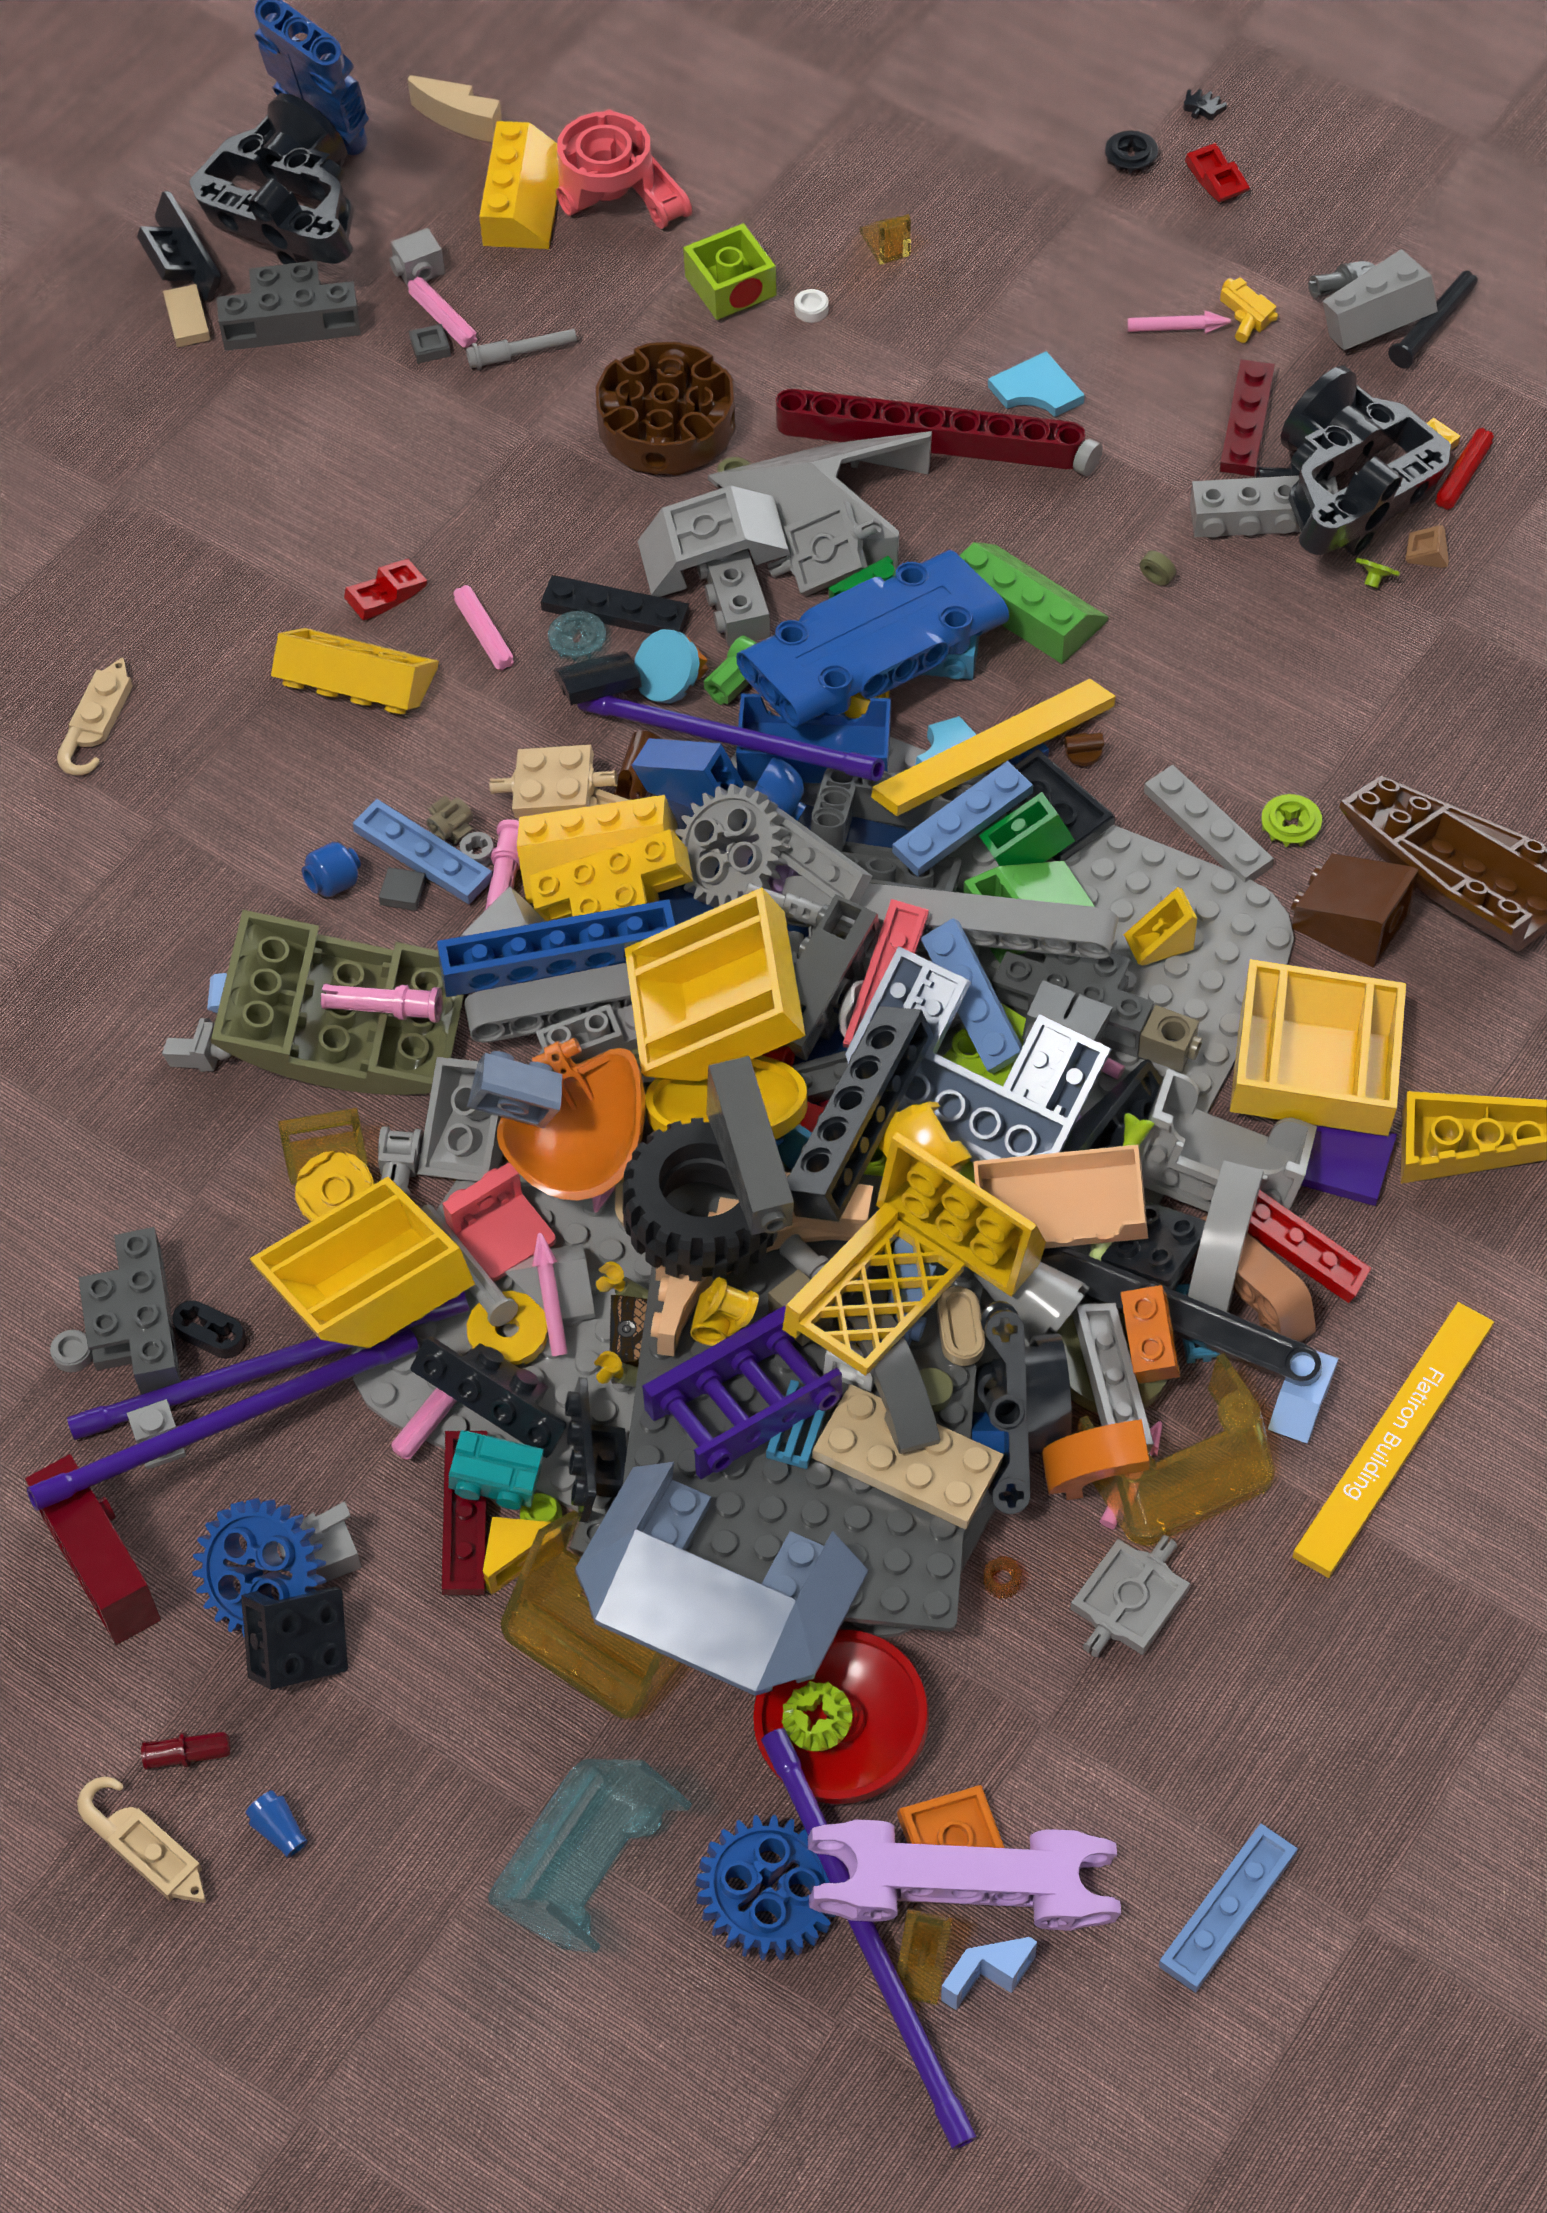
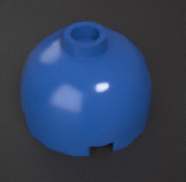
M773 756L754 790L755 792L759 791L767 795L768 800L776 803L780 809L798 821L807 806L800 802L804 793L803 780L792 766ZM747 818L743 822V826H746Z

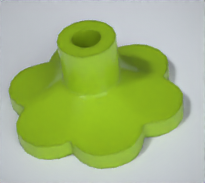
M1356 558L1355 562L1364 566L1368 571L1365 585L1378 588L1383 576L1392 575L1399 577L1400 575L1399 571L1387 566Z

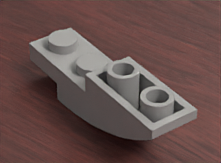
M610 1004L536 1031L543 1052L544 1047L557 1041L564 1043L575 1037L582 1050L571 1057L572 1061L576 1064L609 1049H638L632 1004L615 1011L612 1010Z

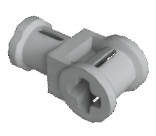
M382 1126L378 1143V1164L382 1175L381 1180L388 1176L410 1198L411 1192L408 1189L409 1177H416L424 1136L423 1129H415L414 1132L391 1131L389 1126Z

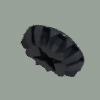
M1128 130L1111 136L1106 142L1104 154L1107 157V164L1115 165L1117 171L1128 169L1131 174L1134 169L1144 172L1147 166H1154L1155 159L1158 157V146L1155 140L1148 134ZM1130 147H1133L1134 156H1128Z

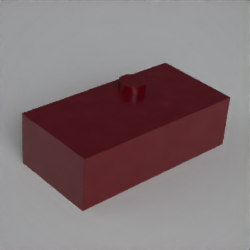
M68 1454L26 1477L25 1481L29 1487L58 1474L69 1473L79 1467L72 1455ZM88 1487L76 1492L68 1499L39 1510L43 1521L115 1645L124 1642L161 1621L146 1581L111 1523L112 1520L116 1519V1516L105 1496L97 1500L92 1489Z

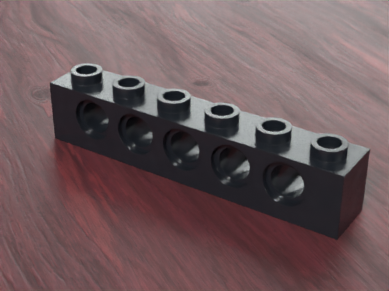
M879 1006L872 1021L867 1025L865 1034L856 1051L851 1055L844 1074L835 1085L833 1094L824 1111L819 1115L811 1136L802 1147L801 1154L790 1175L786 1177L793 1197V1212L796 1217L839 1222L934 1039L922 1009Z

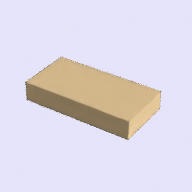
M194 284L163 291L176 346L181 347L209 341V331L197 285Z

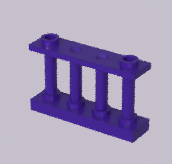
M785 1306L642 1385L644 1408L651 1419L656 1421L667 1414H672L698 1446L694 1449L696 1474L700 1479L713 1472L718 1473L725 1470L732 1461L769 1441L777 1434L783 1433L799 1421L809 1418L816 1411H826L832 1408L843 1397L842 1373L840 1370L835 1368L820 1377L792 1345L795 1342V1338L782 1330ZM772 1354H779L805 1386L784 1397L756 1363ZM737 1374H743L769 1404V1407L749 1418L721 1383ZM702 1394H708L734 1427L713 1438L686 1403Z

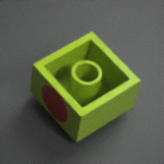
M744 223L683 247L685 277L716 320L777 296L776 266Z

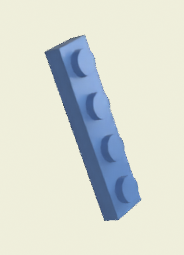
M1006 761L893 843L892 853L919 877L1031 795L1033 784Z
M378 799L352 823L355 833L413 870L425 873L426 878L467 904H470L491 882V870Z
M952 918L921 937V940L933 963L971 981L957 1012L986 1070L994 1074L1014 1062L1023 1046L960 922Z
M1260 1823L1159 1960L1158 1967L1196 1993L1292 1862L1298 1848Z

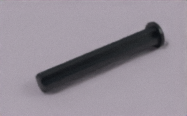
M1470 270L1463 271L1436 301L1438 312L1421 318L1400 343L1393 344L1389 348V358L1396 366L1405 369L1414 363L1415 354L1478 282L1477 276L1473 275Z

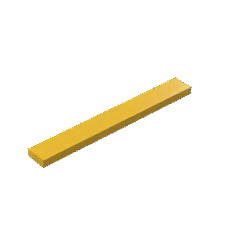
M1088 679L873 786L871 798L895 816H899L1114 707L1116 696L1092 679Z

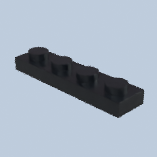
M551 575L541 599V609L545 612L649 634L662 629L675 630L682 633L690 614L689 603Z

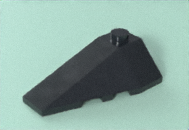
M1150 1059L1143 1060L1075 1123L1061 1152L1123 1146L1124 1116L1132 1114L1140 1121L1148 1120L1162 1082V1078Z

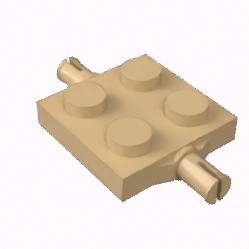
M576 745L518 749L516 769L512 778H490L489 785L491 794L513 793L512 811L515 818L588 807L595 787L617 786L618 778L616 770L594 772L592 746Z

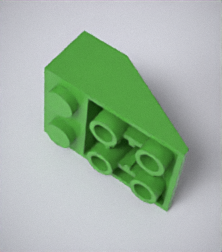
M1064 861L997 866L964 881V893L1095 907ZM989 947L1000 964L1007 951L1017 955L1028 952Z

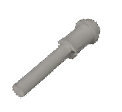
M570 329L509 343L507 339L478 346L476 343H472V347L466 348V354L470 368L477 367V370H482L484 365L511 361V356L576 343L577 337L575 330Z

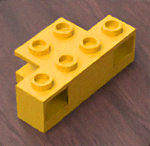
M669 829L529 875L534 910L544 920L551 921L659 901L658 892L692 882L693 877L688 849L675 833Z

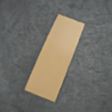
M409 75L408 86L411 105L439 125L454 132L493 143L496 122L502 121L500 100L473 96L471 85Z

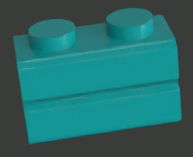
M461 1430L449 1471V1489H454L456 1495L468 1500H478L480 1496L496 1499V1503L506 1509L518 1510L521 1508V1505L531 1508L542 1468L544 1449Z

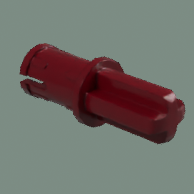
M185 1732L180 1733L177 1738L142 1742L141 1758L145 1770L162 1766L182 1764L185 1768L190 1767L191 1762L227 1757L231 1751L230 1739L225 1732L189 1737Z

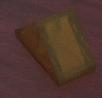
M909 214L889 217L859 227L863 239L879 265L910 256L911 220Z
M908 1909L897 1973L909 1999L937 2005L951 1944L952 1918Z

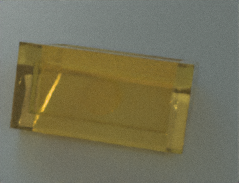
M358 1108L278 1121L291 1185L297 1183V1177L302 1167L311 1158L323 1152L335 1151V1153L346 1152L353 1154L365 1163L369 1169ZM351 1124L353 1127L352 1132L294 1142L291 1141L290 1135Z

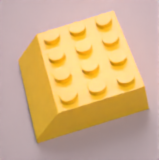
M763 887L624 948L641 1073L645 1077L702 1081L708 1078V1065L749 1056L751 1060L805 1036L785 912Z
M1250 959L1239 1020L1230 1112L1280 1120L1295 1118L1312 1125L1388 1136L1397 1109L1406 983Z
M388 1176L249 1258L252 1265L320 1340L371 1348L379 1342L387 1340L397 1331L414 1321L422 1319L430 1311L448 1300L458 1297L463 1291L475 1285L460 1247Z

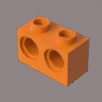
M1158 1285L1121 1292L1133 1373L1138 1383L1142 1384L1180 1377L1168 1298L1163 1286Z

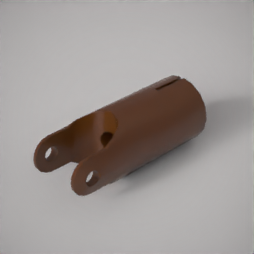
M642 730L632 734L618 776L614 795L628 800L638 799L636 793L639 795V799L646 797L647 791L631 765L649 738L661 739L659 736Z

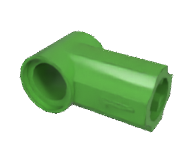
M745 635L740 636L734 641L728 651L727 659L704 680V689L709 693L711 699L720 705L723 703L729 704L749 684L738 668L736 656L738 652L757 643Z

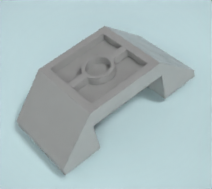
M731 485L663 507L637 541L651 595L656 597L686 589L684 569L747 548L750 549L755 565L790 554L774 497Z

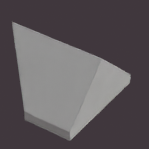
M578 1244L551 1249L557 1262L553 1263L563 1323L594 1318V1305L583 1245ZM532 1256L505 1271V1273L544 1310L537 1266L532 1267L534 1258Z

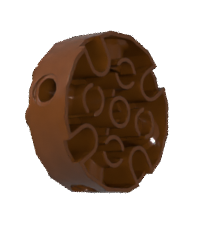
M676 341L647 343L633 348L634 354L625 356L620 361L616 358L605 367L595 387L599 437L610 455L637 472L681 475L684 472L708 464L727 448L736 429L733 378L726 368L723 369L720 364L715 362L713 355L703 348Z

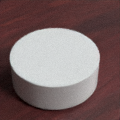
M807 289L801 291L795 297L794 311L800 320L813 323L821 321L827 316L829 310L828 297L822 291Z

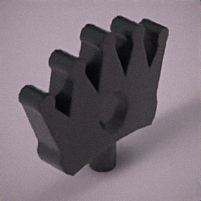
M1191 89L1187 90L1183 110L1192 112L1191 116L1193 118L1201 115L1208 120H1213L1215 116L1227 108L1226 102L1220 104V96L1212 99L1211 91L1202 96L1201 89H1198L1194 95H1191Z

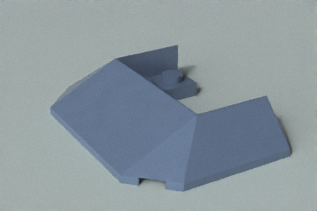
M898 946L845 1053L848 1064L851 1055L856 1051L865 1034L867 1025L872 1021L879 1006L922 1009L934 1039L896 1111L900 1112L911 1105H920L928 1101L938 1102L940 1107L934 1111V1114L951 1141H961L972 1156L971 1162L1060 1153L1112 1049L1039 1014L1004 1085L996 1084L936 1054L971 981Z
M674 1462L633 1467L575 1568L580 1586L583 1587L588 1599L589 1610L594 1623L754 1696L770 1692L773 1686L793 1680L800 1683L813 1679L868 1574V1569L833 1531L824 1546L790 1531L762 1584L685 1551L710 1507L711 1496L672 1480Z

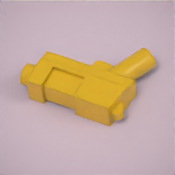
M1241 277L1236 280L1229 278L1224 282L1220 301L1234 311L1235 319L1241 322L1235 334L1237 341L1241 343L1247 342L1254 328L1260 333L1272 321L1277 320V306L1262 294L1258 295L1247 286V282Z

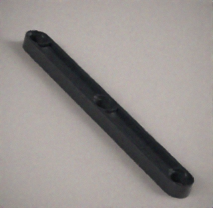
M1069 1247L1046 1248L1040 1261L1082 1281L1090 1287L1084 1294V1298L1099 1304L1116 1303L1118 1312L1123 1314L1121 1292L1159 1285ZM1163 1286L1168 1298L1174 1335L1298 1386H1309L1315 1383L1321 1376V1359L1317 1351L1312 1347ZM1306 1355L1315 1362L1314 1370L1309 1375L1298 1376L1292 1372L1291 1362L1297 1356Z

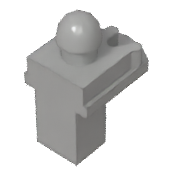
M200 1018L193 1039L167 1038L162 1052L170 1067L198 1068L200 1072L214 1071L218 1059H228L231 1057V1054L211 1043L215 1023L208 1018Z

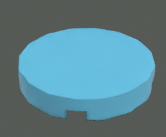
M662 629L652 633L642 642L635 656L634 664L640 674L642 685L638 689L649 700L658 703L671 704L681 700L687 694L684 692L688 689L689 685H694L698 676L700 663L698 650L694 643L690 642L686 635L675 630Z

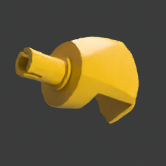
M931 1101L920 1105H911L900 1112L896 1111L878 1145L887 1157L891 1139L898 1132L958 1173L962 1169L961 1167L972 1158L961 1141L951 1142L934 1114V1111L940 1105L938 1102Z

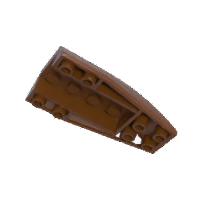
M1379 776L1341 801L1339 808L1374 851L1388 863L1412 866L1418 869L1415 887L1446 909L1518 952L1547 931V848L1540 841L1530 839L1520 833L1384 776Z

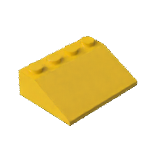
M898 1132L894 1134L891 1139L876 1206L881 1208L887 1202L898 1209L899 1221L964 1262L966 1267L1012 1297L1040 1264L1046 1241L1037 1225Z

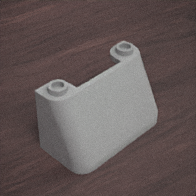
M1167 1068L1148 1120L1154 1123V1127L1139 1147L1143 1187L1208 1212L1223 1161H1228L1264 1170L1260 1190L1290 1210L1306 1174L1317 1126L1295 1118H1284L1274 1125L1269 1137L1195 1109L1199 1096L1197 1084L1188 1076Z

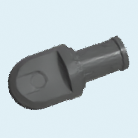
M1366 261L1345 263L1339 265L1335 272L1312 275L1310 277L1311 281L1308 282L1309 292L1314 298L1334 294L1376 265Z

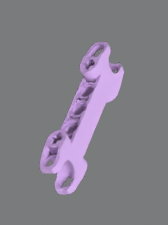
M856 1819L845 1823L822 1825L812 1828L808 1836V1850L817 1854L837 1857L846 1865L850 1876L849 1880L842 1883H824L814 1886L812 1893L809 1895V1908L818 1912L840 1916L851 1921L876 1922L893 1919L897 1916V1901L1033 1907L1034 1925L1048 1930L1072 1931L1083 1927L1105 1925L1115 1922L1121 1914L1119 1900H1116L1114 1897L1091 1893L1084 1887L1079 1877V1869L1097 1868L1110 1865L1113 1858L1117 1856L1116 1843L1075 1830L1052 1829L1037 1831L1030 1835V1850L895 1843L894 1825L877 1820Z

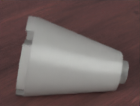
M1040 1262L1038 1267L1012 1297L975 1272L973 1273L995 1302L1004 1301L1015 1308L1024 1325V1338L1029 1344L1032 1335L1057 1332L1090 1288L1082 1281L1043 1262Z

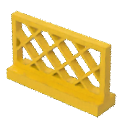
M887 1202L786 1305L782 1330L795 1339L801 1333L865 1376L961 1275L965 1268L964 1262L899 1221V1210ZM897 1237H900L912 1245L914 1253L892 1254L890 1244ZM938 1262L949 1269L944 1275L926 1276L923 1263ZM916 1264L919 1277L897 1278L894 1265ZM887 1265L888 1279H867L866 1269L869 1266ZM921 1288L923 1298L920 1301L901 1302L899 1289ZM892 1289L894 1303L872 1304L870 1291ZM844 1292H863L864 1305H842L841 1296ZM897 1314L898 1324L894 1328L877 1329L874 1315ZM867 1315L869 1329L847 1330L845 1317ZM838 1317L840 1331L825 1332L814 1324L820 1318ZM872 1340L873 1351L865 1359L851 1350L849 1341Z

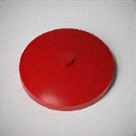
M839 1630L813 1679L800 1683L793 1680L773 1686L770 1692L756 1695L753 1712L756 1741L767 1765L782 1783L783 1781L777 1775L761 1739L771 1731L784 1728L782 1724L783 1704L787 1703L792 1696L793 1689H800L806 1686L809 1681L814 1683H826L828 1681L846 1695L852 1708V1723L849 1732L840 1743L824 1751H809L798 1747L792 1742L800 1759L801 1769L816 1801L822 1803H856L887 1791L899 1782L912 1768L923 1749L929 1727L928 1700L915 1667L894 1645L878 1636L862 1631ZM822 1700L814 1711H803L811 1720V1729L813 1725H816L818 1719H830L823 1712Z

